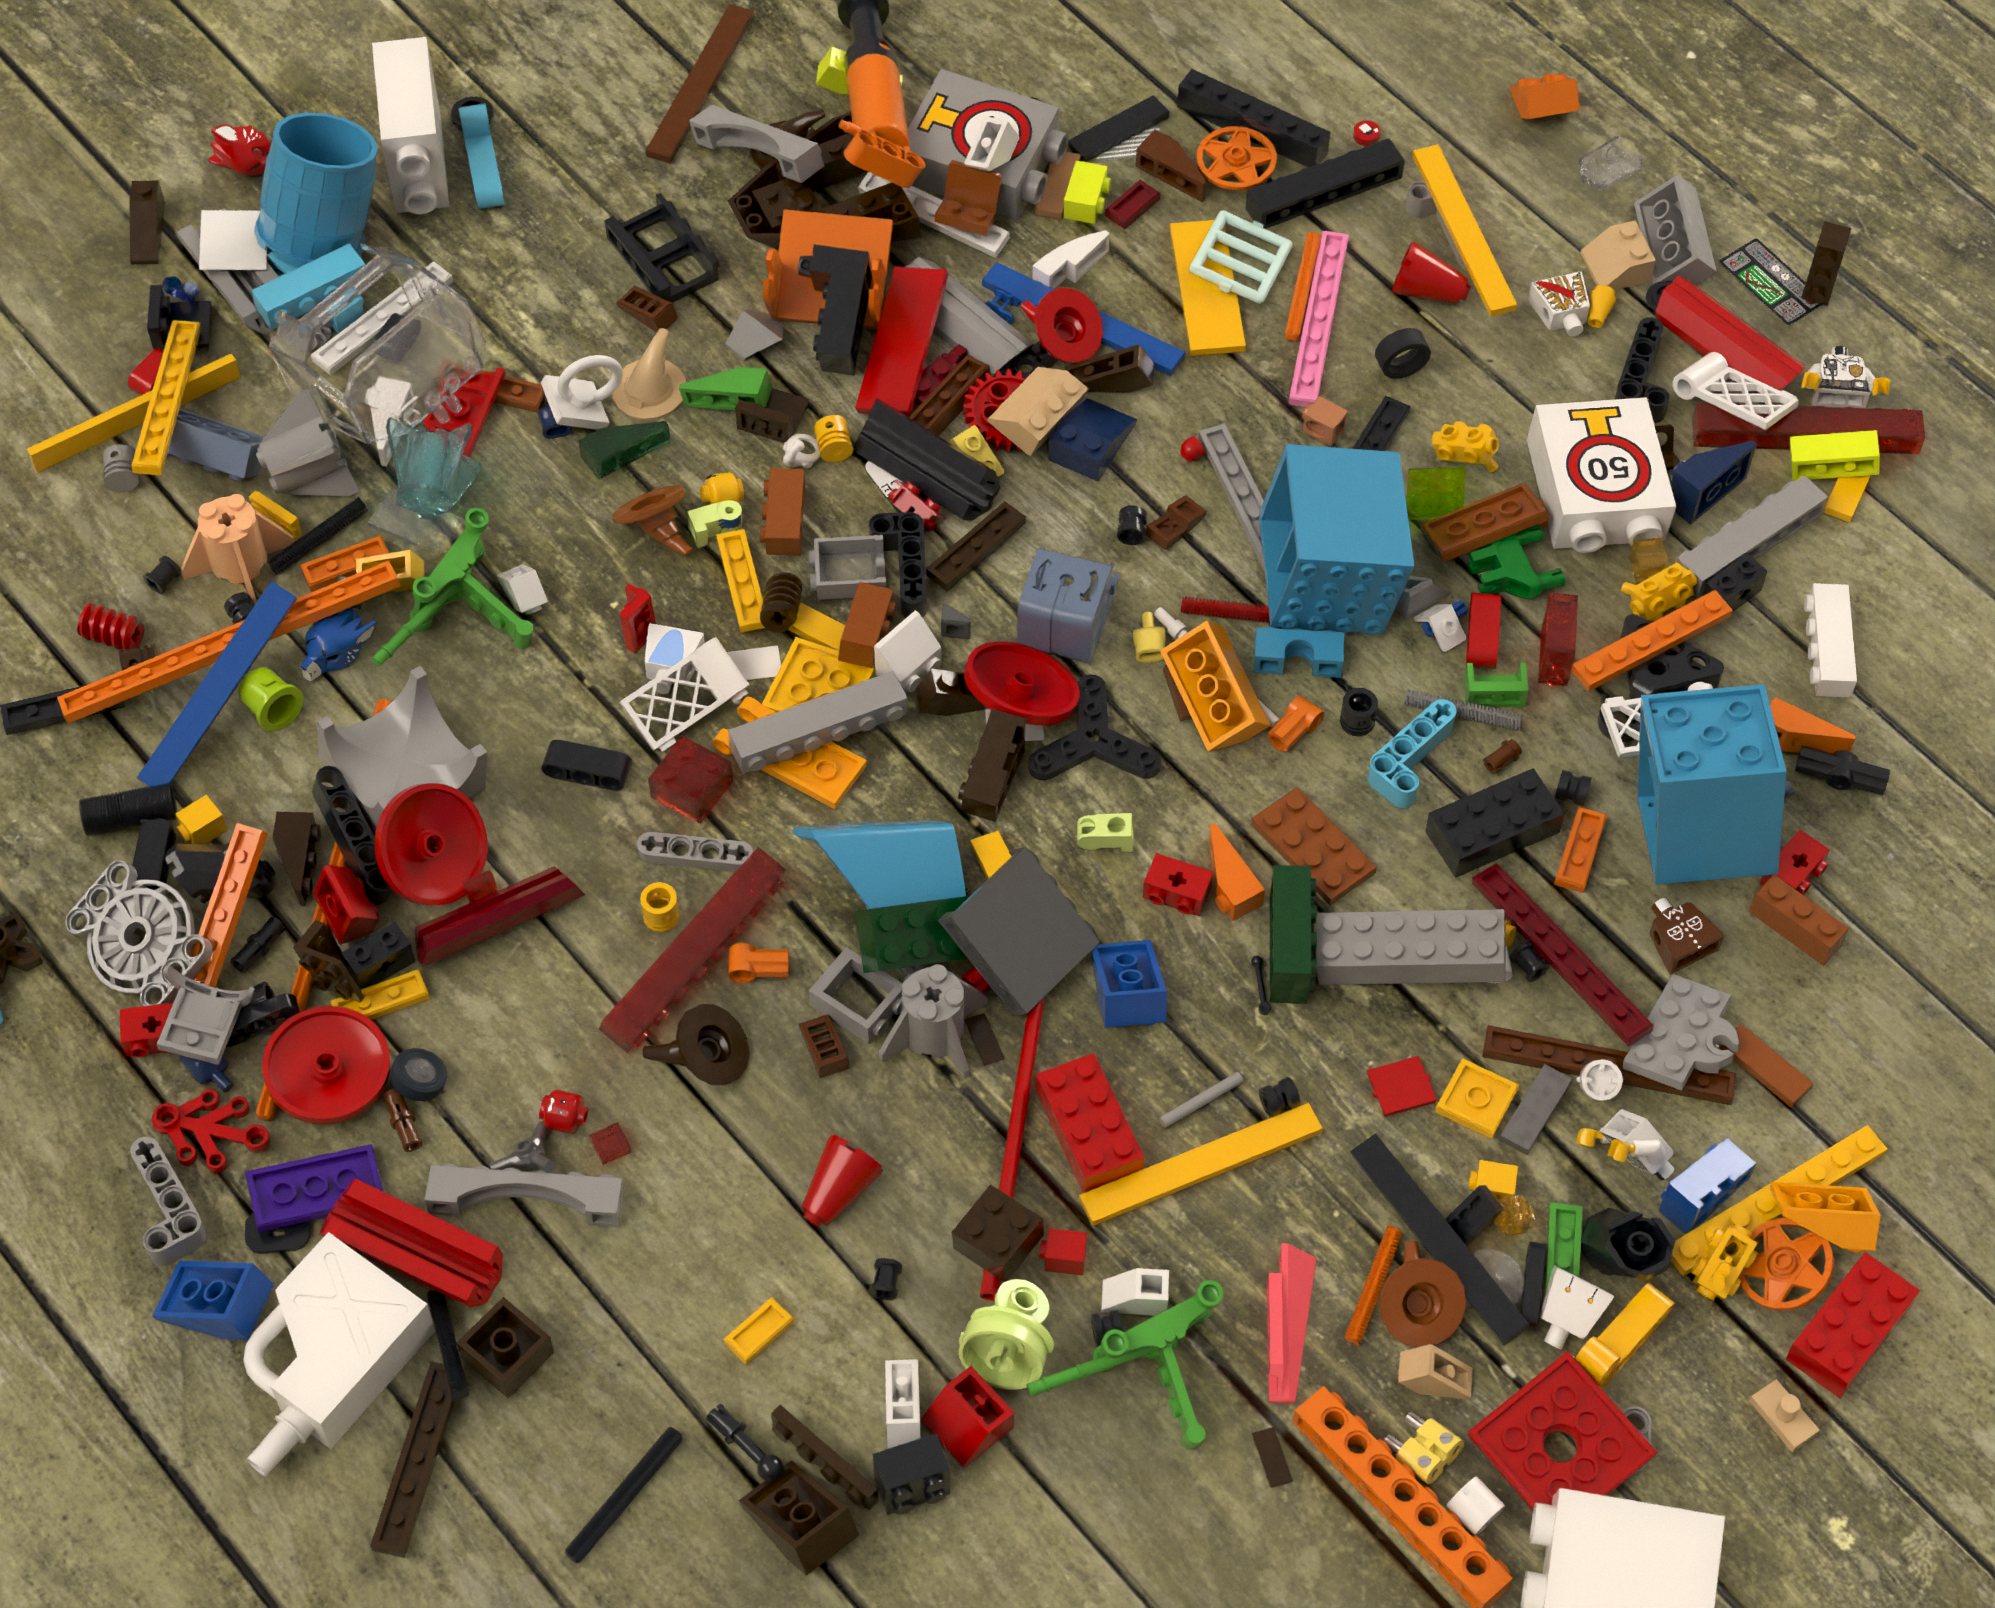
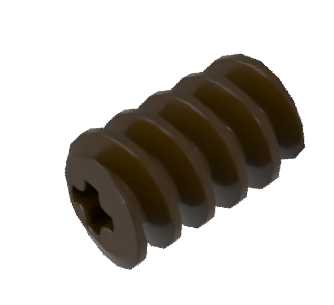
M780 572L768 579L760 612V621L767 630L774 633H783L796 622L801 592L803 590L802 582L797 576L788 572Z

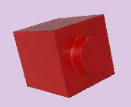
M1049 1228L1047 1240L1041 1239L1039 1259H1045V1271L1083 1275L1087 1232Z

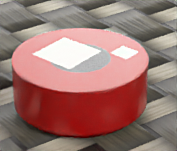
M1360 121L1354 127L1353 138L1357 144L1369 146L1379 141L1380 127L1373 121Z

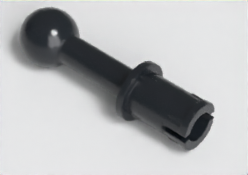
M722 1404L716 1406L718 1411L713 1408L708 1413L706 1420L725 1437L724 1441L727 1444L735 1442L757 1464V1472L763 1480H778L784 1471L782 1460L775 1455H766L744 1433L746 1424L744 1422L739 1423Z

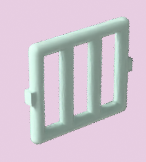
M1220 211L1189 270L1192 274L1218 285L1219 290L1229 294L1232 291L1261 304L1265 301L1293 244L1290 240L1264 229V225L1255 220L1251 223L1227 211ZM1225 223L1280 247L1277 254H1271L1223 232L1222 229ZM1216 241L1221 242L1269 264L1270 267L1267 273L1214 250L1212 247ZM1208 258L1260 282L1261 285L1256 291L1203 267V264Z

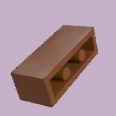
M770 468L769 480H764V497H768V502L762 503V520H766V526H760V543H765L766 555H801L805 499L804 469Z
M859 582L841 637L838 661L868 668L873 667L875 660L874 645L889 632L890 621H887V618L893 619L896 602L892 601L893 589Z
M1773 875L1758 890L1749 911L1823 966L1842 947L1849 930L1847 926L1776 875Z

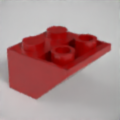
M970 1366L943 1388L921 1417V1422L932 1434L937 1433L940 1443L964 1469L1014 1428V1412L979 1373Z

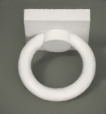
M592 355L570 364L560 377L545 375L540 383L556 424L605 430L610 422L601 400L609 397L617 390L623 378V369L617 360L609 356ZM590 367H606L612 372L608 383L596 390L593 381L572 379L576 374Z

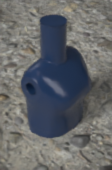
M546 398L547 406L538 410L543 436L548 439H554L570 434L572 431L571 426L556 424Z
M180 1055L179 1061L190 1071L198 1084L204 1085L213 1080L224 1093L232 1089L234 1084L223 1073L228 1067V1061L223 1055L219 1065Z

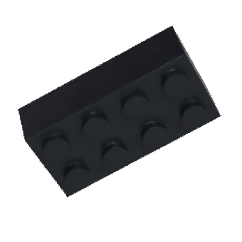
M1532 768L1429 812L1425 832L1456 878L1560 833L1564 812L1535 769Z

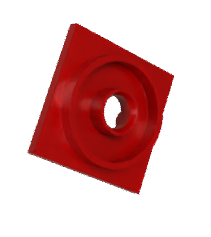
M1569 1351L1565 1352L1467 1432V1436L1532 1512L1535 1503L1552 1505V1497L1559 1488L1608 1496L1658 1453ZM1563 1432L1574 1440L1576 1455L1570 1461L1556 1462L1545 1452L1544 1441L1550 1434Z

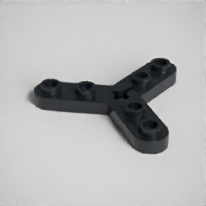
M1090 674L1083 676L1078 681L1080 691L1077 703L1078 730L1038 749L1031 754L1028 763L1030 775L1042 781L1052 779L1093 757L1139 778L1150 779L1159 773L1161 757L1154 749L1108 729L1106 683L1101 677ZM1094 735L1099 736L1098 741L1088 742L1089 738H1093Z

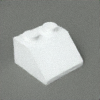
M916 610L874 645L876 677L894 671L905 694L915 691V688L930 669H939L942 663L941 646L920 613Z

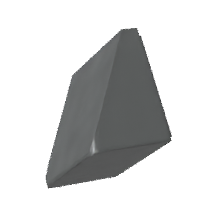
M943 604L941 636L970 639L971 619L953 607Z

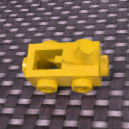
M1457 421L1453 425L1444 424L1440 431H1435L1432 435V446L1439 460L1483 464L1490 473L1499 467L1492 458L1500 446L1499 440L1494 430L1486 424H1480L1478 427H1468L1463 422Z
M1675 563L1637 585L1624 582L1621 591L1631 595L1630 608L1634 614L1647 621H1656L1663 616V612L1672 607H1682L1686 604V599L1694 595L1693 586L1697 585V579L1691 570H1686L1679 563Z
M1735 1224L1733 1228L1724 1226L1722 1231L1717 1228L1713 1232L1707 1244L1712 1249L1706 1259L1701 1256L1697 1260L1691 1271L1692 1274L1696 1275L1692 1282L1699 1285L1696 1290L1699 1294L1714 1301L1716 1296L1720 1299H1726L1727 1295L1731 1297L1734 1295L1741 1283V1280L1738 1278L1744 1267L1748 1269L1757 1255V1251L1754 1250L1757 1242L1750 1239L1752 1235L1750 1231ZM1729 1242L1734 1243L1736 1246V1251L1731 1255L1725 1251V1247Z

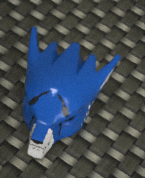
M352 607L341 613L339 611L313 622L305 637L308 655L300 665L303 677L312 681L325 672L349 667L350 663L359 656L361 645L372 636L377 622L373 620L365 626L360 625L362 619L358 617V613L354 612ZM339 654L336 659H327V657Z

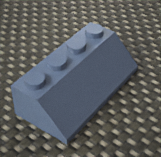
M179 409L167 456L172 454L178 456V460L183 463L195 464L196 462L204 465L203 469L216 473L223 471L229 473L228 477L231 479L245 481L246 478L257 476L262 469L256 453L258 452L259 443L264 436Z

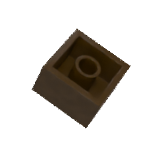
M990 1184L951 1232L953 1247L956 1251L1005 1283L1044 1236L1043 1218Z
M505 1297L501 1298L457 1342L461 1359L506 1398H509L554 1353L551 1337Z

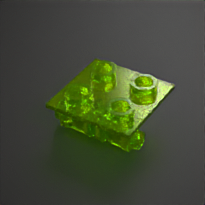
M1466 466L1408 469L1407 495H1405L1408 520L1434 519L1464 507Z

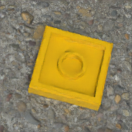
M1462 1058L1436 1106L1435 1113L1493 1139L1519 1089V1084Z

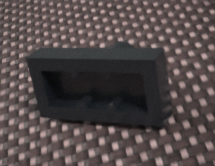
M1479 1185L1445 1220L1464 1244L1468 1246L1480 1233L1494 1223L1495 1219L1504 1209L1486 1185Z

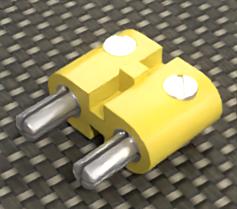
M1409 1412L1405 1417V1421L1417 1429V1436L1414 1439L1410 1437L1403 1444L1392 1435H1387L1384 1442L1392 1451L1397 1453L1396 1460L1400 1464L1402 1462L1407 1464L1415 1476L1426 1484H1431L1443 1473L1445 1464L1450 1465L1463 1449L1464 1441L1433 1418L1424 1421L1413 1412Z

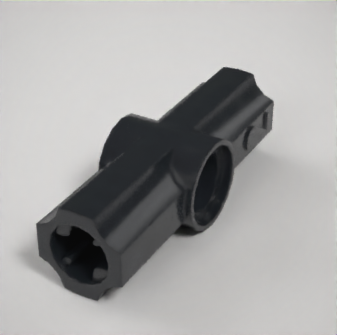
M1803 745L1795 766V771L1825 779L1827 784L1834 789L1848 790L1854 787L1882 796L1890 776L1889 769L1860 762L1858 757L1849 751H1836L1832 754Z

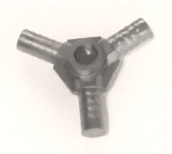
M540 1121L531 1138H524L515 1145V1152L490 1163V1168L492 1170H504L512 1167H526L531 1170L538 1167L546 1173H551L555 1168V1163L544 1156L543 1140L549 1131L544 1126V1122Z

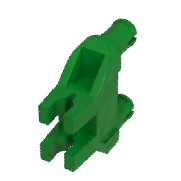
M1539 524L1493 542L1492 546L1470 552L1469 557L1471 561L1468 562L1467 567L1471 575L1486 572L1480 574L1482 582L1478 584L1480 593L1496 594L1505 592L1519 598L1533 599L1539 597L1542 591L1565 586V575L1562 573L1561 568L1537 574L1533 571L1521 547L1543 541V531L1540 529Z

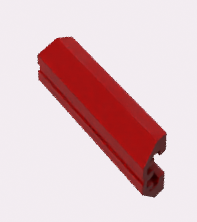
M1677 276L1670 285L1663 289L1656 308V319L1660 320L1666 328L1704 356L1710 352H1717L1726 359L1728 367L1779 391L1791 383L1805 369L1803 363L1690 280Z
M358 1179L351 1181L337 1199L324 1220L319 1233L320 1236L324 1237L329 1232L358 1254L470 1308L487 1303L492 1295V1291L501 1279L503 1253L498 1246Z

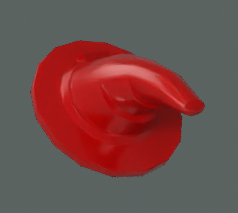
M1060 287L1046 293L1038 303V306H1035L1028 300L1021 304V308L1035 325L1041 345L1052 357L1064 363H1078L1091 358L1100 347L1103 336L1102 319L1096 305L1082 292L1074 288Z

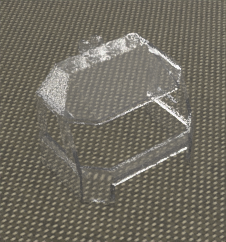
M360 243L363 250L376 255V257L301 319L278 310L275 321L279 323L276 336L271 337L268 349L293 399L298 393L309 388L321 414L324 416L323 423L328 422L330 427L368 444L407 434L431 412L434 413L435 418L439 422L446 424L450 418L447 410L441 405L444 401L454 413L460 412L462 405H460L459 399L453 393L484 367L486 341L466 298H463L415 259L390 248L374 247ZM393 268L412 311L352 361L343 394L307 365L315 333ZM321 391L347 409L355 427L332 416Z

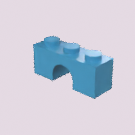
M1256 627L1253 673L1283 675L1284 662L1290 657L1301 656L1311 663L1312 676L1341 678L1344 662V632H1334L1332 630L1310 631L1301 628L1293 630Z

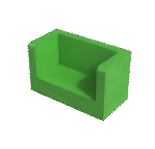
M1519 662L1517 674L1474 675L1473 663H1466L1463 678L1466 705L1467 702H1470V705L1472 702L1473 707L1475 703H1477V707L1479 704L1481 707L1482 705L1484 707H1525L1529 692L1526 662Z

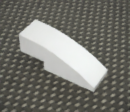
M1106 230L1092 233L1059 246L1033 265V279L1053 289L1066 278L1076 283L1109 251L1110 233Z

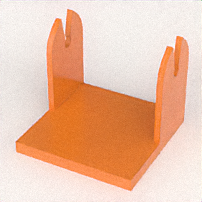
M783 210L779 253L776 249L769 248L766 256L768 279H763L764 304L771 318L774 320L818 324L820 308H825L826 299H823L822 291L814 290L811 278L798 275L797 271L800 256H813V247L816 244L869 252L872 264V283L869 289V299L863 328L877 329L884 307L893 220Z

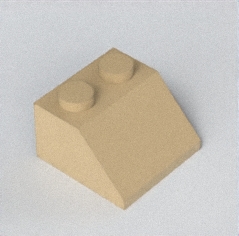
M1636 220L1608 227L1580 252L1596 286L1605 285L1614 290L1648 283L1652 280L1656 259Z

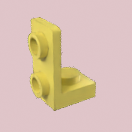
M976 425L971 426L948 441L996 471L997 477L1005 472Z

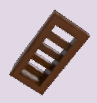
M633 286L616 302L619 308L655 332H658L660 328L667 330L678 318L673 303L637 286ZM638 298H640V300H639L636 304L633 305V303H634Z
M828 1014L799 1024L819 1078L849 1069V1059ZM822 1025H825L826 1027L825 1029L813 1033L809 1032L810 1029ZM827 1034L829 1035L828 1038L816 1042L813 1041V1039ZM831 1043H832V1045H833V1046H831V1047H828V1048H825V1049H822V1050H819V1051H818V1049H817V1048H819V1047H822V1046H825V1045H828V1044H831ZM836 1052L837 1054L835 1056L823 1060L821 1058L822 1056Z

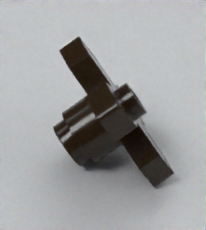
M18 912L0 920V984L4 982L9 965L27 972L43 964L35 944L21 942L27 933V929Z

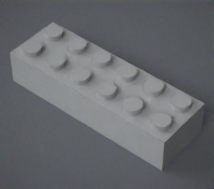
M1504 909L1318 913L1316 959L1319 985L1506 982V927Z

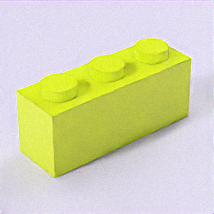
M1877 430L1790 437L1792 480L1797 481L1804 475L1810 480L1879 475L1880 453Z

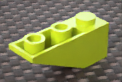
M833 46L829 49L818 65L816 85L838 94L849 95L845 71V51ZM899 74V75H900L901 85H902V76H903V75Z

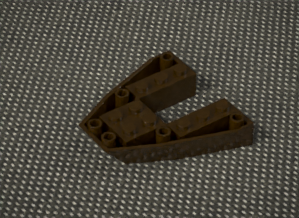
M851 111L832 118L805 137L807 140L818 143L824 167L802 183L784 177L779 160L775 158L728 200L745 235L774 249H779L783 210L893 220L891 242L920 239L922 237L919 216L902 187L892 182L828 207H821L814 194L815 191L867 172L851 164L843 154L854 136L839 128L838 125L841 120L852 123Z

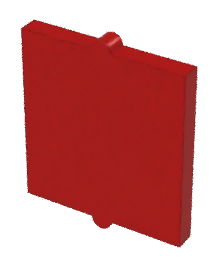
M1419 1056L1367 1070L1368 1078L1373 1087L1372 1095L1377 1098L1384 1117L1436 1103L1437 1101L1430 1084L1431 1077L1426 1075Z

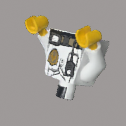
M1836 346L1832 348L1831 354L1823 355L1820 363L1814 364L1808 372L1804 373L1801 388L1814 389L1812 406L1865 410L1870 393H1872V396H1877L1880 393L1889 395L1890 380L1881 377L1876 378L1865 367L1861 357L1848 356V349L1846 347Z
M1620 1109L1600 1131L1582 1128L1578 1132L1577 1144L1594 1148L1596 1138L1600 1139L1602 1144H1610L1607 1156L1613 1157L1614 1160L1625 1162L1627 1159L1636 1169L1650 1175L1655 1174L1659 1180H1665L1674 1171V1167L1668 1162L1674 1153L1673 1150L1646 1118Z

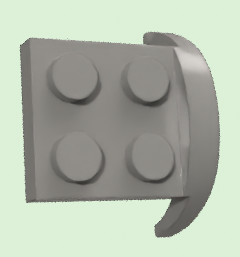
M166 965L163 974L179 991L157 1042L158 1050L219 1065L240 1010L250 1003L254 994V987L250 986L249 989L243 991L218 989L194 981L179 973L172 966Z

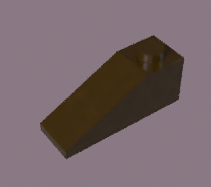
M159 180L131 182L129 200L131 265L159 263L165 200Z
M1139 344L1065 366L1066 371L1089 388L1087 392L1129 393L1153 386L1154 363Z

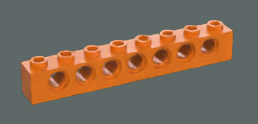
M1322 1386L1295 1409L1292 1423L1472 1608H1489L1509 1590L1513 1578L1510 1576L1511 1572L1502 1561L1498 1559L1495 1561L1490 1556L1482 1540L1475 1535L1471 1536L1462 1527L1463 1524L1460 1518L1452 1511L1447 1512L1438 1503L1437 1495L1429 1487H1423L1415 1479L1414 1472L1407 1464L1403 1462L1400 1464L1391 1455L1392 1452L1389 1446L1383 1440H1377L1368 1431V1426L1361 1417L1353 1416L1345 1408L1344 1401L1337 1393H1330L1325 1386ZM1333 1421L1338 1423L1341 1428L1332 1430L1325 1423ZM1358 1445L1365 1452L1356 1454L1351 1452L1348 1447ZM1382 1469L1388 1476L1379 1478L1372 1473V1470ZM1406 1493L1410 1496L1411 1500L1402 1502L1396 1498L1395 1494ZM1429 1517L1434 1521L1435 1525L1425 1526L1419 1521V1518ZM1452 1541L1457 1544L1459 1549L1455 1551L1448 1550L1443 1546V1542ZM1475 1565L1482 1570L1483 1574L1473 1575L1466 1567Z

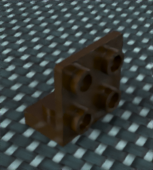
M772 388L766 407L754 402L749 403L739 400L735 407L737 429L785 443L795 434L809 406V399Z
M315 920L293 947L300 958V965L310 973L312 983L320 990L326 991L328 989L345 1000L351 998L362 1002L365 996L346 969L341 954L342 950L326 925Z

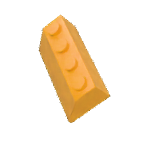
M1207 620L1160 650L1208 752L1245 742L1271 726L1222 625Z

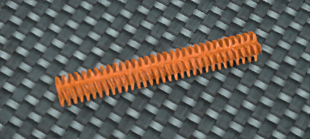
M1387 1225L1385 1229V1235H1383L1382 1242H1380L1381 1245L1375 1256L1376 1259L1373 1260V1266H1371L1370 1273H1368L1369 1276L1364 1284V1290L1360 1294L1361 1297H1359L1358 1304L1356 1305V1311H1354L1353 1318H1351L1352 1321L1348 1325V1332L1345 1333V1339L1356 1346H1360L1359 1343H1362L1363 1333L1366 1332V1326L1370 1322L1369 1319L1372 1315L1371 1312L1374 1311V1305L1378 1301V1295L1384 1284L1383 1281L1387 1277L1388 1267L1391 1266L1390 1264L1396 1253L1395 1250L1399 1246L1398 1243H1400L1401 1233H1403V1231L1392 1225Z

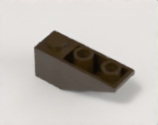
M930 669L915 688L921 713L950 716L989 709L971 693L966 685L964 673Z
M277 811L272 838L301 906H305L307 895H311L313 890V879L310 873L311 868L315 869L317 864V852L314 850L315 842H320L321 827L320 824H316L314 815L311 812Z

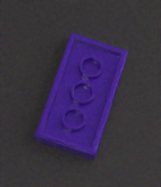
M372 1144L245 1171L258 1232L326 1218L337 1199L354 1179H358L383 1191Z

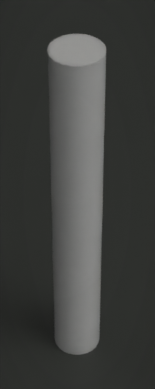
M1239 1072L1232 1074L1159 1117L1161 1125L1164 1128L1171 1126L1244 1083Z

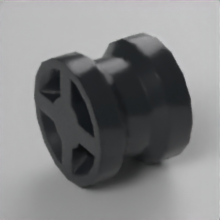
M1112 1310L1108 1315L1091 1314L1092 1330L1097 1347L1101 1345V1340L1108 1331L1113 1329L1122 1331L1118 1310Z

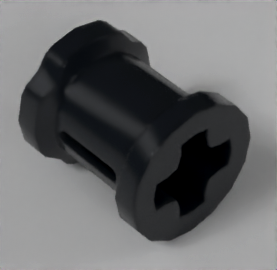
M162 556L159 559L160 563L150 573L147 572L143 575L144 582L158 594H162L166 590L165 586L174 577H179L182 574L180 567L167 556Z
M1530 941L1524 942L1515 948L1510 954L1509 959L1512 963H1517L1525 972V978L1528 982H1534L1547 972L1550 964L1546 960L1542 961L1533 950L1534 946Z
M879 1258L875 1260L874 1269L876 1274L874 1283L870 1285L868 1292L877 1299L894 1300L898 1295L896 1284L898 1275L902 1273V1264L894 1259Z

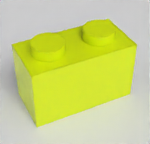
M1082 161L1075 162L1064 198L1063 218L1095 224L1098 213L1102 214L1104 210L1105 198H1103V195L1108 194L1110 190L1111 178L1107 177V166Z

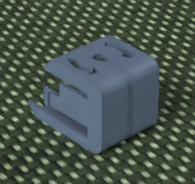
M1045 547L1038 548L1019 601L1017 643L1043 652H1053L1059 656L1092 663L1118 585L1120 573L1116 572L1114 577L1111 576L1114 564H1104L1045 550ZM1096 574L1097 580L1095 579L1088 601H1081V596L1084 597L1089 592L1091 585L1090 575ZM1070 577L1074 582L1068 587L1064 586L1066 578Z

